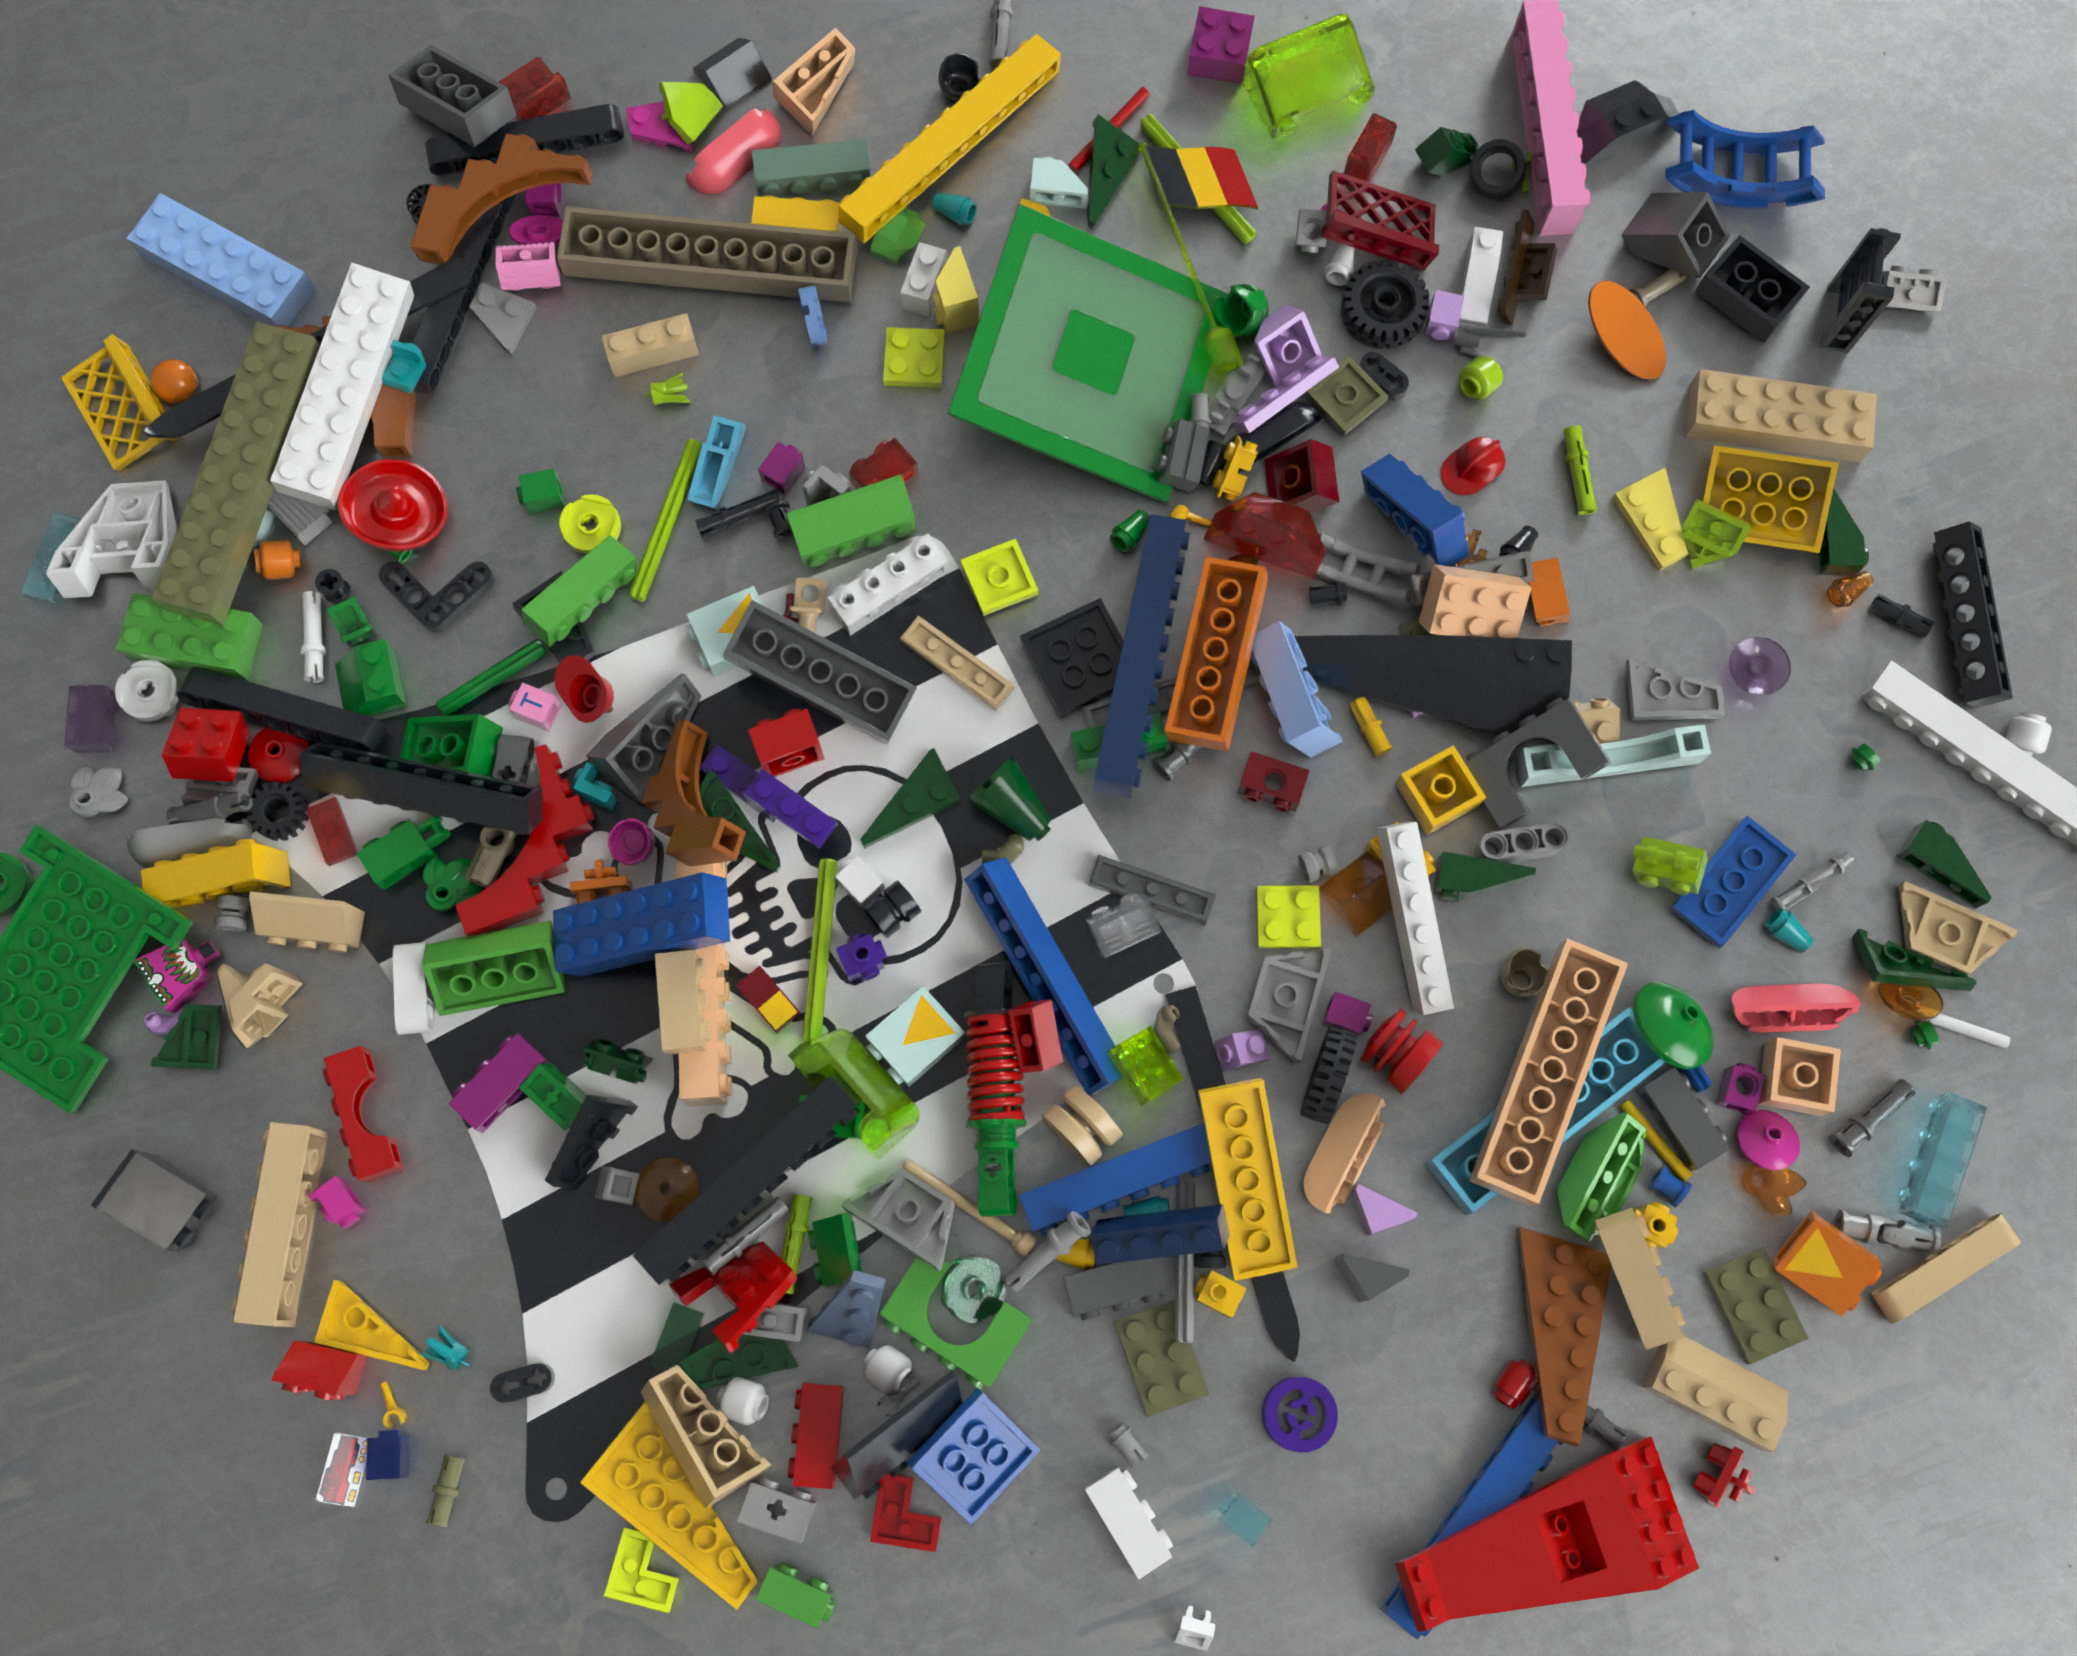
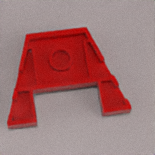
M763 1241L744 1249L742 1256L739 1258L734 1257L719 1269L715 1275H712L706 1267H703L676 1279L672 1284H668L673 1294L685 1306H688L715 1287L738 1310V1312L712 1330L716 1339L730 1354L739 1346L737 1340L745 1331L751 1333L758 1325L756 1319L765 1308L772 1309L798 1280L793 1269Z

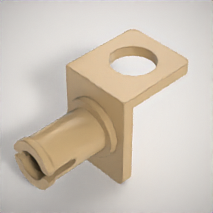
M815 578L796 579L794 607L790 606V611L798 615L799 625L814 633L816 616L825 613L826 580ZM807 585H814L819 590V596L814 602H807L802 597V590Z

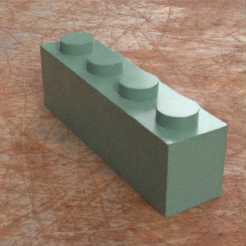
M866 139L752 150L754 178L758 196H777L786 193L804 194L807 191H832L836 188L844 187L859 188L865 178L871 177Z

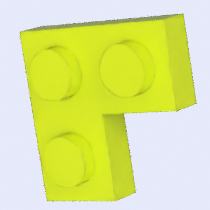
M624 1527L603 1597L669 1614L679 1578L648 1571L647 1567L654 1543L640 1531Z

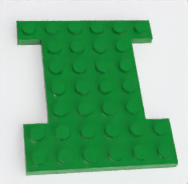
M35 825L18 852L44 868L0 937V1069L67 1113H76L109 1060L107 1056L84 1041L133 964V961L150 935L166 946L177 949L194 922L41 825Z

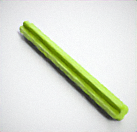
M1148 114L1141 119L1140 127L1158 147L1183 149L1152 114ZM1235 207L1212 208L1243 244H1248L1255 238L1256 231Z
M688 439L686 441L629 591L630 598L635 601L644 602L648 595L698 462L702 443L698 440Z
M821 859L818 868L802 1037L803 1041L808 1043H819L822 1038L836 886L835 876L837 875V861L832 859Z

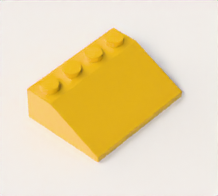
M1714 445L1703 502L1751 524L1752 527L1743 542L1820 553L1839 462Z

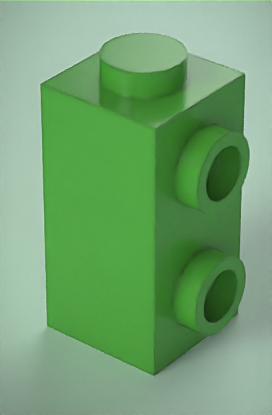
M780 1562L779 1567L773 1564L767 1572L756 1601L815 1628H818L822 1620L828 1623L836 1605L835 1602L831 1601L834 1592L828 1589L829 1583L814 1576H811L809 1580L797 1575L799 1571L797 1568L784 1562Z

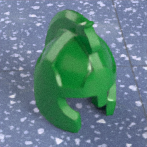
M1251 284L1232 285L1226 302L1224 297L1214 298V316L1222 324L1225 333L1230 336L1257 335L1261 323L1269 316L1268 300L1264 291Z

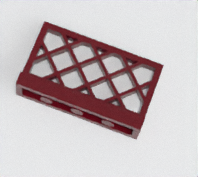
M1333 170L1329 175L1326 223L1322 227L1321 237L1425 271L1439 255V245L1434 243L1436 205ZM1337 183L1345 185L1350 193L1344 196L1337 187ZM1362 193L1371 194L1376 202L1370 204ZM1355 198L1363 209L1357 212L1348 200ZM1388 201L1396 202L1402 210L1396 213ZM1341 205L1348 215L1336 211V207ZM1380 206L1388 218L1382 220L1375 211V208ZM1414 209L1426 212V220L1421 221L1414 212ZM1367 213L1374 223L1363 220L1361 216ZM1405 214L1414 224L1410 229L1400 218ZM1393 222L1399 231L1390 229L1387 224ZM1418 230L1425 240L1415 237L1413 232Z

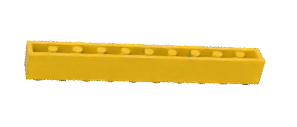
M1037 33L1030 40L1023 41L1015 53L1010 57L1003 58L992 73L985 74L977 86L971 91L964 92L954 106L946 108L941 113L938 120L932 125L925 126L915 140L907 142L893 159H888L881 165L877 173L872 177L865 178L854 193L846 195L838 206L839 223L851 233H855V236L861 242H867L1058 74L1061 53Z

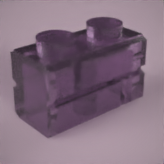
M77 685L69 687L64 746L76 753L112 751V742H116L118 737L117 727L114 724V713H117L120 708L113 690L105 685Z

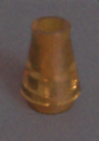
M1863 570L1857 574L1832 581L1827 589L1829 600L1837 607L1850 606L1869 587L1873 586V576L1868 571Z

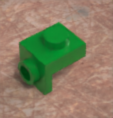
M356 596L326 609L341 636L340 640L342 643L350 641L352 645H355L369 638L366 632L370 631L373 627Z

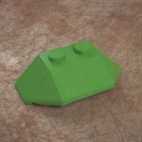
M1622 1112L1585 1134L1556 1189L1564 1225L1583 1240L1590 1241L1595 1235L1599 1234L1595 1220L1621 1211L1642 1170L1644 1155L1643 1138L1646 1137L1647 1129L1628 1113Z

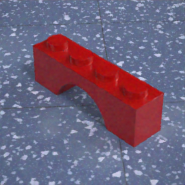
M360 1045L323 1058L326 1066L322 1070L326 1084L332 1087L334 1098L331 1099V1105L337 1117L340 1116L343 1128L339 1130L340 1137L344 1146H348L351 1158L348 1159V1165L353 1177H357L360 1181L370 1182L404 1170L396 1139L373 1134L367 1128L362 1118L361 1105L364 1095L370 1086L378 1080L370 1050Z

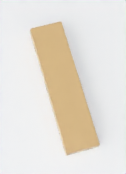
M917 616L900 637V642L995 711H997L1014 689L1013 683L920 616Z

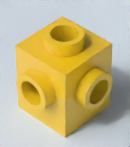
M1651 1202L1650 1205L1645 1204L1633 1209L1636 1218L1643 1216L1650 1235L1644 1237L1648 1248L1655 1246L1656 1249L1667 1248L1668 1244H1673L1678 1234V1227L1675 1226L1678 1217L1669 1214L1670 1209L1668 1207ZM1654 1221L1659 1223L1656 1230L1653 1228Z

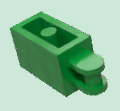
M441 816L431 817L420 825H416L411 819L407 822L401 821L392 826L390 832L380 839L374 838L365 843L363 849L356 854L375 884L386 890L428 863L431 858L437 857L433 848L451 836V832L441 824L443 821ZM431 830L433 836L426 839L424 834Z

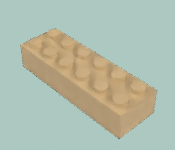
M1700 369L1689 386L1685 438L1861 462L1874 448L1877 394Z
M270 1122L269 1130H266L264 1133V1159L259 1164L256 1175L259 1186L257 1195L253 1197L250 1206V1212L253 1215L251 1228L246 1231L244 1246L247 1248L245 1261L240 1264L238 1270V1280L241 1282L239 1294L235 1296L232 1303L233 1322L295 1328L317 1202L311 1201L308 1195L320 1187L329 1138L328 1132L310 1126Z

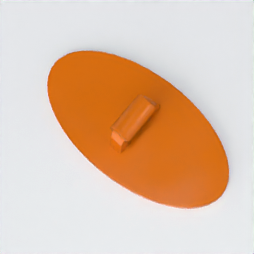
M1601 281L1595 284L1589 293L1588 307L1594 329L1605 349L1623 369L1633 376L1644 380L1658 378L1666 366V351L1660 331L1648 310L1629 290L1615 282Z

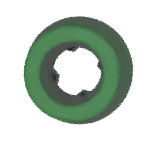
M1138 509L1133 515L1115 526L1110 535L1111 543L1122 552L1135 549L1149 524V514L1142 509Z

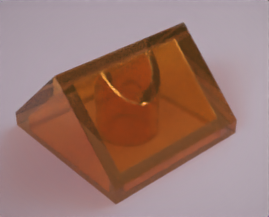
M1367 851L1319 887V891L1356 937L1393 910L1384 864Z

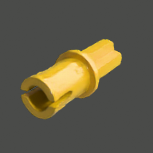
M1360 697L1351 702L1350 708L1361 727L1359 732L1365 735L1375 757L1392 750L1393 748L1380 726L1382 721L1377 720L1367 699Z

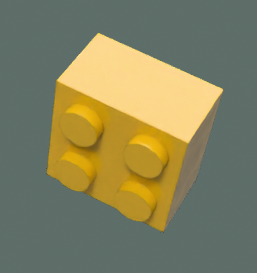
M1454 745L1402 773L1395 783L1426 835L1474 810L1486 799L1485 794Z

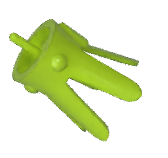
M682 372L663 382H651V393L644 394V397L652 396L655 406L666 402L690 403V400L685 395H670L687 389L688 385L683 383V379H677L684 373Z

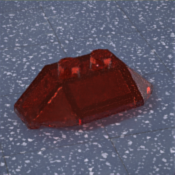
M1252 492L1216 512L1204 536L1205 541L1241 554L1254 555V557L1261 561L1315 579L1326 555L1325 548L1309 510L1257 492Z

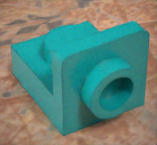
M394 340L391 344L394 356L381 379L386 386L412 394L427 365L421 350L417 346L409 342L401 343Z
M587 762L584 768H580L575 774L573 789L580 797L612 811L617 802L616 797L611 792L612 788L601 781L595 780L598 770L594 764Z

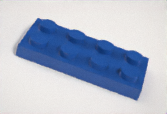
M1747 815L1707 862L1699 893L1689 892L1688 895H1680L1670 907V910L1716 947L1721 948L1797 854Z

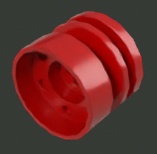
M1402 1008L1384 1020L1366 1042L1364 1052L1359 1059L1363 1064H1366L1374 1054L1380 1059L1371 1069L1374 1073L1386 1064L1390 1066L1391 1070L1385 1082L1400 1094H1403L1444 1044L1429 1030L1424 1031L1417 1038L1413 1037L1411 1033L1417 1024L1414 1018L1405 1028H1402L1399 1024L1407 1014Z

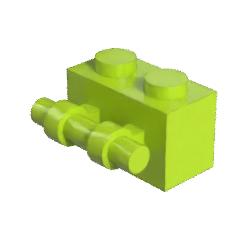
M1644 836L1640 845H1635L1633 857H1636L1633 873L1636 881H1639L1641 885L1649 888H1657L1658 885L1668 887L1672 892L1680 895H1688L1689 892L1699 893L1708 862L1705 849Z

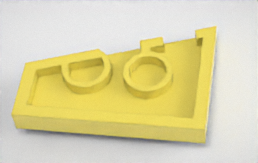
M1666 468L1614 494L1613 500L1659 571L1686 557L1688 551L1681 534L1682 528Z

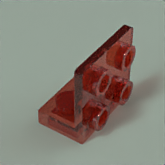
M540 57L534 58L499 81V83L508 88L518 121L548 115L572 99L563 76L559 71L553 74Z

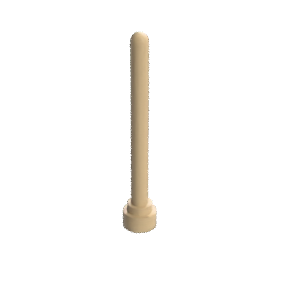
M908 1160L903 1163L902 1168L946 1195L952 1199L957 1207L1012 1242L1011 1246L1015 1248V1253L1024 1259L1029 1255L1039 1236L1029 1230L1027 1232L1022 1229L1017 1231L996 1216L981 1217L978 1211V1204L914 1162Z

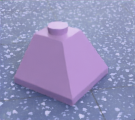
M1285 304L1266 317L1261 323L1255 344L1274 388L1281 386L1284 383L1283 379L1289 374L1296 371L1300 372L1307 367L1305 363L1317 355L1322 356L1303 310Z

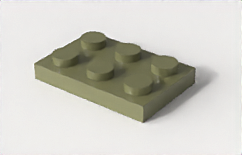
M1764 1247L1755 1249L1703 1272L1746 1364H1753L1809 1339Z
M1175 1300L1114 1321L1147 1417L1209 1395L1192 1344H1181L1175 1341Z

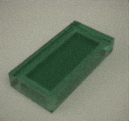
M673 1302L649 1366L667 1371L678 1365L684 1371L679 1361L690 1355L705 1313Z

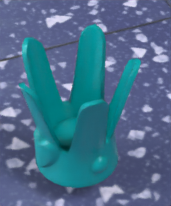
M439 1325L438 1336L446 1345L433 1338H428L426 1340L429 1346L426 1349L427 1353L421 1352L419 1355L443 1363L452 1372H455L461 1364L469 1368L470 1365L464 1361L469 1350L458 1341L455 1342L445 1329Z

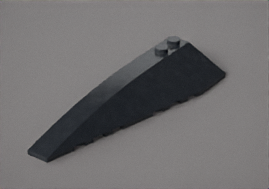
M1437 635L1294 636L1307 664L1303 671H1308L1318 685L1332 686L1342 689L1343 692L1354 695L1360 694L1385 704L1417 713L1431 714L1435 718L1445 721L1448 719L1465 724V726L1491 731L1495 735H1500L1506 731L1509 734L1520 728L1519 723L1533 714L1538 717L1547 711L1545 707L1552 701L1560 697L1564 701L1570 696L1572 640Z

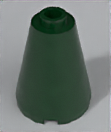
M1012 756L998 767L967 798L972 804L1028 841H1031L1033 838L1040 841L1051 830L1048 826L1051 818L1017 761Z

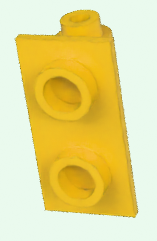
M1236 436L1234 443H1228L1224 453V459L1227 461L1223 471L1218 470L1213 481L1217 497L1220 498L1222 492H1226L1224 497L1232 501L1241 496L1247 476L1238 473V470L1241 468L1250 472L1258 454V451H1256L1257 444L1246 441L1244 446L1239 436Z

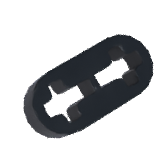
M1377 352L1365 354L1359 366L1389 396L1388 399L1399 400L1404 397L1409 386L1406 374ZM1374 363L1378 365L1377 370L1372 369L1369 371L1367 369L1368 365L1371 366ZM1396 381L1400 383L1399 388L1391 389L1389 387L1390 383H1395Z
M544 1363L531 1364L506 1371L494 1377L490 1384V1393L496 1401L501 1403L514 1402L542 1394L553 1386L555 1374L553 1369ZM536 1369L540 1373H546L547 1379L542 1381V1387L540 1388L537 1383L526 1385L525 1379L534 1377ZM505 1378L510 1383L519 1381L520 1387L509 1391V1397H507L506 1393L499 1392V1387L504 1385L503 1379Z

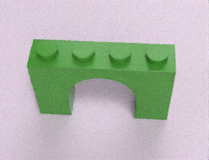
M916 1257L879 1314L885 1318L883 1325L898 1335L901 1330L911 1335L913 1338L910 1343L926 1353L930 1348L938 1353L940 1356L937 1361L948 1369H953L954 1371L957 1366L968 1373L964 1379L980 1390L983 1385L990 1388L1032 1319L1007 1302H1004L986 1332L976 1341L965 1345H953L943 1341L936 1335L930 1325L928 1308L933 1294L951 1266L943 1261L942 1269L937 1271Z

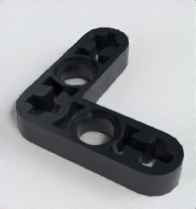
M392 561L384 564L379 571V579L389 592L426 629L438 632L445 629L491 588L494 583V574L487 564L479 561L473 562L434 596L399 562ZM478 572L483 574L485 579L480 582L473 575ZM390 573L398 574L405 584L400 587L390 578ZM465 581L472 587L473 590L471 592L463 584ZM412 590H420L422 592L421 599L417 603H408L406 599L408 593ZM462 590L464 592V599L456 604L449 602V596L453 591ZM441 602H444L450 609L449 612L440 605ZM433 612L438 615L439 620L435 622L428 615Z

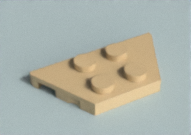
M1903 881L1898 887L1906 949L1933 959L1934 963L1950 970L1956 969L1966 975L1971 974L1983 961L1996 953L2004 943L2017 935L2018 930L1912 883Z

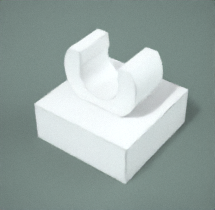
M1189 1606L1178 1625L1174 1643L1207 1651L1215 1631V1624L1210 1623L1211 1612L1206 1610L1203 1621L1193 1618V1606Z

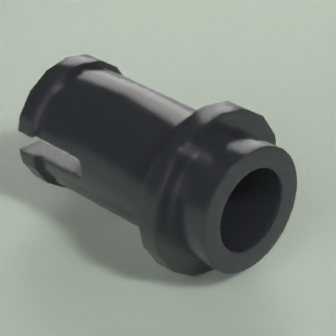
M1336 581L1334 585L1309 587L1311 606L1334 602L1342 605L1343 601H1347L1346 584H1340L1339 581Z

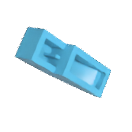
M713 415L707 441L702 443L687 498L688 501L717 509L733 471L746 431V425Z

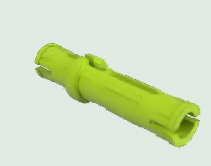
M1579 425L1570 426L1563 431L1567 448L1565 459L1566 463L1570 464L1578 514L1585 516L1593 514L1598 510L1587 461L1590 455L1589 451L1585 449L1582 427Z
M799 1194L792 1195L788 1222H784L783 1229H786L780 1257L793 1269L796 1277L805 1233H808L810 1228L807 1226L813 1201V1197ZM795 1283L786 1292L787 1294H794Z

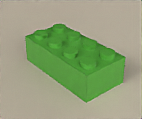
M132 592L116 650L127 659L134 662L154 660L161 662L166 667L190 671L192 667H200L248 681L263 624L251 612L229 609L224 626L165 611L151 599V595Z

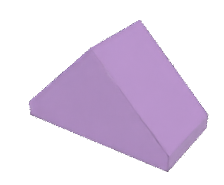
M1360 1184L1355 1185L1351 1192L1367 1235L1416 1218L1417 1212Z

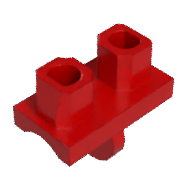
M1714 1443L1707 1461L1723 1470L1718 1480L1701 1471L1693 1486L1700 1494L1708 1498V1504L1717 1509L1729 1485L1733 1486V1489L1728 1498L1737 1503L1743 1492L1751 1496L1755 1492V1488L1747 1484L1752 1475L1751 1471L1743 1468L1739 1477H1734L1744 1457V1451L1736 1446L1731 1450L1728 1447Z

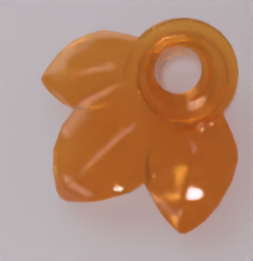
M1752 1165L1744 1171L1742 1176L1744 1189L1750 1195L1758 1197L1764 1209L1770 1213L1782 1216L1792 1214V1206L1788 1197L1801 1191L1807 1184L1798 1173L1788 1168L1772 1171ZM1755 1175L1762 1179L1760 1187H1757L1753 1182Z

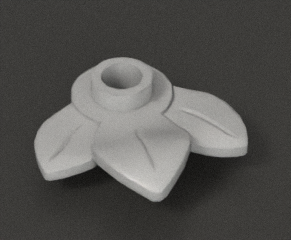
M89 765L80 767L70 782L74 792L69 799L71 810L76 815L92 817L99 811L111 813L123 807L129 799L126 795L117 791L122 781V770L116 767H106L94 772ZM85 799H90L86 803H81Z

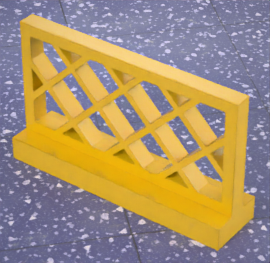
M111 334L103 340L106 345L104 348L64 374L61 379L111 466L119 472L166 439L173 442L179 437L173 439L151 437L145 442L138 441L142 426L147 427L155 419L165 413L167 409L153 391L150 380L130 346ZM109 357L112 361L109 374L99 372L101 362ZM82 375H89L85 390L77 389L73 381ZM97 377L107 379L104 393L93 392ZM116 380L125 383L122 396L112 395ZM91 397L102 398L98 413L90 412L89 410ZM110 400L121 401L117 416L107 415ZM129 403L137 404L139 407L136 419L125 418ZM105 420L115 421L111 436L102 433ZM123 423L134 424L130 439L120 438ZM118 442L129 444L126 455L117 459L115 453Z

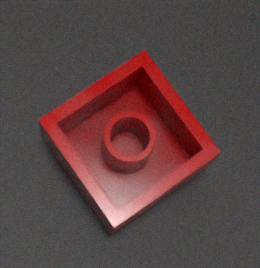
M179 708L162 752V758L172 779L234 782L250 738V732L242 712Z
M792 709L784 713L782 718L773 721L771 719L761 720L755 723L753 728L748 729L762 769L773 777L825 759L808 709L802 711L801 709Z

